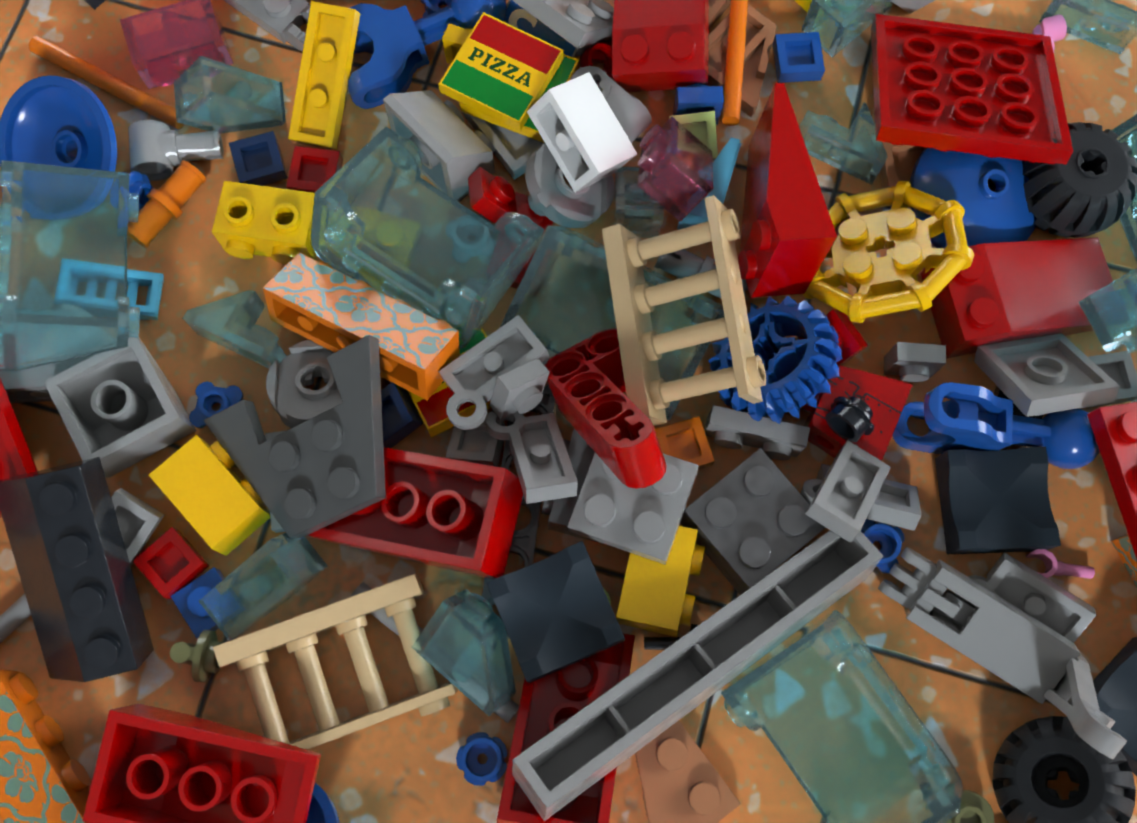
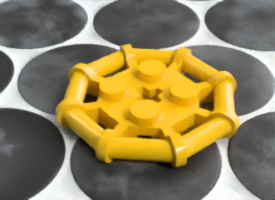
M900 180L896 186L850 196L846 193L836 196V203L828 210L834 229L844 219L845 221L840 225L839 235L825 257L833 258L834 267L823 273L820 272L819 268L803 296L807 299L815 298L848 315L851 322L863 323L865 318L912 309H918L920 312L931 308V301L961 270L968 269L974 258L973 250L968 247L962 219L965 213L964 207L956 200L945 201L911 187L909 181ZM891 206L890 210L861 216L858 213ZM908 206L931 215V217L920 220L916 218L914 211L908 209ZM944 232L947 243L945 249L932 248L930 239ZM888 249L886 252L887 256L877 257L875 251ZM924 267L925 272L930 268H935L922 283L917 281V274ZM847 283L856 287L857 293L852 296L837 287L842 285L848 288Z

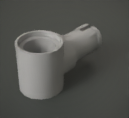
M155 120L136 121L128 127L131 172L138 171L140 174L147 175L150 181L169 178L174 172L173 167H179L182 160L224 159L223 143L219 130L178 134L177 130H171L167 124Z

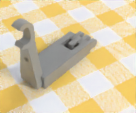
M909 547L904 549L900 556L907 563L915 566L916 570L912 573L895 563L889 572L896 579L905 584L904 587L901 589L894 583L884 579L878 589L886 596L906 607V619L1039 703L1043 704L1047 699L1067 715L1074 731L1081 739L1103 755L1111 759L1116 757L1127 740L1111 730L1115 721L1100 711L1090 665L1080 655V651L1074 642L939 559L935 564Z

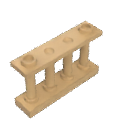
M714 195L704 198L708 221L645 240H642L621 224L602 229L626 394L651 420L653 426L667 423L665 408L669 407L670 402L737 387L738 396L752 404L763 402L760 387L766 385V372L761 357L754 354L735 240L740 239L741 236L740 226L734 210H728ZM712 241L716 269L651 287L645 283L643 266L647 264L648 259ZM720 289L725 317L657 334L652 329L650 312L654 311L655 306ZM728 337L733 363L732 367L665 382L660 378L658 360L662 358L663 353Z
M418 574L409 575L213 647L219 667L236 663L238 672L244 671L264 736L306 750L417 708L421 717L449 707L448 697L456 694L458 691L454 680L438 686L412 610L417 607L414 597L425 594ZM381 609H385L387 618L393 616L418 690V694L392 704L388 702L364 630V626L368 625L365 615ZM332 627H336L338 636L344 634L369 710L368 713L339 723L314 646L319 643L316 633ZM286 645L289 654L293 652L295 654L319 728L317 732L290 742L264 664L269 661L267 651Z

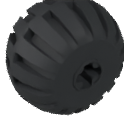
M1082 122L1068 123L1073 153L1066 165L1058 163H1031L1029 161L1022 163L1023 175L1029 177V181L1023 185L1029 213H1032L1037 218L1034 224L1043 231L1049 228L1050 234L1061 237H1085L1107 229L1125 214L1137 190L1136 158L1131 157L1132 150L1126 141L1120 143L1117 140L1119 135L1110 129L1102 131V125Z
M1050 716L1026 722L1011 732L996 754L993 765V789L1000 810L1009 823H1128L1132 817L1135 807L1136 787L1133 772L1121 750L1114 759L1095 750L1077 735L1068 717ZM1058 771L1068 772L1070 780L1079 784L1078 791L1069 792V799H1059L1056 790L1047 786L1048 780H1057Z

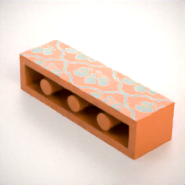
M300 252L263 287L270 320L334 353L368 335L378 338L380 377L425 400H428L443 382L438 371L460 356L459 330L453 328L446 321L434 319L412 308L407 302L373 289L365 281L355 280L333 269L328 263L316 261Z
M0 669V817L4 823H88L82 821L90 791L88 786L91 784L87 771L77 760L70 759L61 744L64 741V734L60 726L53 718L44 715L35 700L38 697V690L32 680L22 672Z

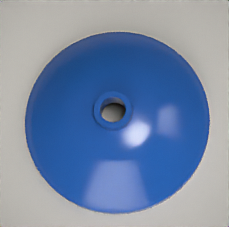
M41 76L32 79L22 85L11 96L1 115L0 167L4 179L12 193L25 207L43 217L68 219L81 216L93 209L107 193L117 164L116 134L108 111L94 92L76 80L60 76Z
M925 148L918 157L910 178L911 187L945 201L956 200L964 207L965 213L962 219L968 246L983 243L1026 241L1036 228L1034 222L1037 218L1032 213H1029L1023 185L1029 181V177L1023 175L1022 163L1025 161L1001 157L989 158L983 155L956 151L944 152L934 148ZM988 179L994 182L996 192H993L988 187ZM911 207L916 218L925 220L931 217V215ZM943 232L931 238V243L937 248L945 249L947 246L945 233Z

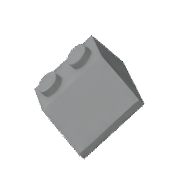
M432 90L391 93L383 99L396 147L454 206L469 194L468 177L474 171L482 167L490 174L495 173L493 145L481 131L476 130L473 132L464 123L461 112L451 101L446 100L443 102Z
M137 334L43 381L82 460L100 457L106 478L112 477L197 431L190 422L189 415L177 392Z

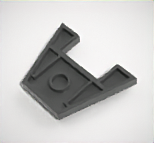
M368 335L327 356L343 403L267 441L254 402L242 400L203 420L289 538L305 537L386 498L379 339Z

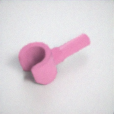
M1062 15L1046 17L1041 21V24H1038L1033 29L1031 34L1050 36L1054 52V42L1060 41L1066 36V21Z
M1036 549L1025 556L1027 558H1038L1044 562L1046 567L1045 573L1039 574L1046 578L1052 575H1065L1092 579L1095 575L1093 567L1057 561L1054 554L1049 550Z

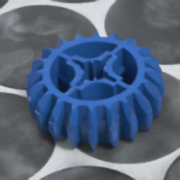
M769 296L765 306L762 308L751 303L748 320L754 354L761 357L766 372V385L760 387L763 402L752 404L738 396L737 387L718 391L720 393L719 397L733 410L748 413L756 421H760L762 417L767 418L769 416L773 422L780 424L784 414L787 412L799 419L800 407L808 404V406L817 408L815 396L818 393L831 394V385L827 380L840 377L839 367L836 364L843 359L842 350L838 345L839 336L832 325L830 326L827 316L819 309L815 310L806 300L797 304L796 300L787 296L779 304L777 300ZM785 336H799V337H803V338H805V339L796 340L795 337H785ZM728 337L712 343L713 352L716 356L708 360L710 369L716 371L732 367L733 363Z

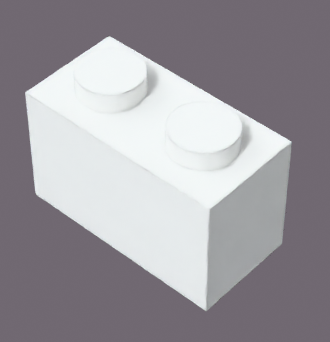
M590 72L549 89L527 111V114L575 193L612 175L637 155L627 134L621 127Z

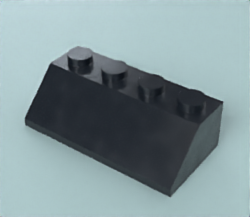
M100 457L0 480V511L49 677L88 682L138 669L153 652L154 648Z

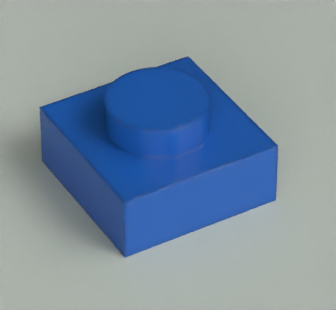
M819 32L775 34L772 47L777 83L819 81L822 79L825 67Z
M696 83L687 87H677L673 115L715 111L716 125H718L724 104L723 86H708Z
M215 567L170 596L196 638L200 636L203 630L216 631L245 611L221 571Z

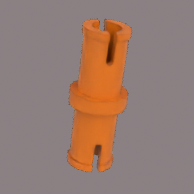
M182 160L180 166L158 190L152 188L147 194L148 202L127 225H124L123 231L136 243L147 249L150 246L149 244L171 219L178 220L183 214L182 206L207 181L206 177L191 163Z

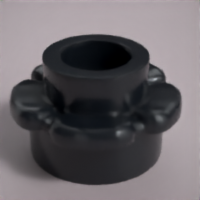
M840 396L834 399V402L831 404V410L826 414V422L835 434L846 441L857 442L863 434L870 435L874 430V425L870 422L873 412L866 402L855 396H850L849 398Z

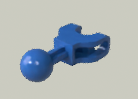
M451 0L450 6L416 21H413L406 5L394 10L383 9L377 5L360 3L350 7L351 9H356L361 14L354 54L361 52L373 54L369 62L350 75L348 90L352 101L360 108L370 109L384 104L383 99L391 93L406 92L416 70L430 63L424 46L442 39L449 23L464 29L474 28L483 12L504 22L507 11L506 0Z
M953 382L943 383L927 392L924 402H910L906 404L892 435L894 441L900 447L934 454H942L947 450L960 449L996 451L1012 444L1027 447H1046L1048 463L1062 469L1084 467L1091 463L1100 453L1087 416L1088 412L1077 408L1048 413L1043 419L1013 415V400L997 397L991 390L985 387ZM943 398L950 399L949 401L942 402ZM910 416L925 420L929 427V432L925 436H917L909 430L907 420Z

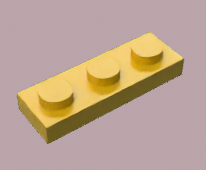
M311 1L288 135L289 140L337 150L361 15L356 9Z

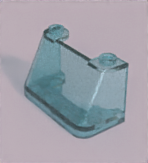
M385 127L315 192L311 245L317 256L332 266L333 269L355 280L365 281L373 289L394 299H401L412 308L434 319L446 321L453 328L459 330V349L466 348L478 334L539 246L545 229L535 224L529 217L515 212L504 213L495 223V226L422 179L420 177L422 160L416 145L388 127Z
M1 160L0 371H21L128 347L129 337L139 338L140 308L129 307V297H127L128 222H138L139 194L129 193V173Z
M548 225L500 327L519 315L545 348L557 354L598 332L613 328L617 329L604 245L570 228ZM643 266L645 283L650 287L673 281L647 266ZM702 294L657 305L654 311L650 312L652 329L657 334L725 317L723 306ZM713 341L663 353L662 358L658 360L660 378L665 382L694 376ZM681 400L670 402L669 407L665 408L667 420L670 421Z
M834 610L732 682L721 692L726 699L724 701L725 709L737 726L741 728L746 726L752 731H757L760 728L763 729L822 814L820 823H944L960 814L963 785L957 770L859 634L839 611Z

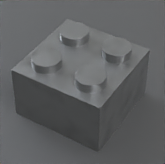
M761 448L685 508L680 522L683 527L698 530L696 543L705 546L704 552L740 595L772 573L826 528L805 514L810 504Z

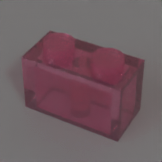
M185 0L120 19L133 66L148 89L158 86H169L178 80L201 73H213L221 67L234 64L221 21L211 0Z
M671 117L662 127L658 124L653 126L643 137L639 145L642 149L638 161L639 175L637 186L681 222L714 189L712 151L675 118Z

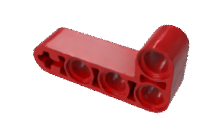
M613 328L598 332L550 358L544 366L550 372L547 381L560 413L616 477L627 487L635 489L646 488L662 479L666 473L667 465L651 420L623 393L626 391L617 329Z

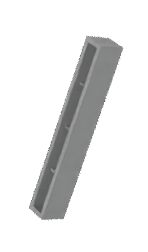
M831 530L515 757L513 759L512 775L543 821H546L865 581L883 558V555L861 531L851 543Z

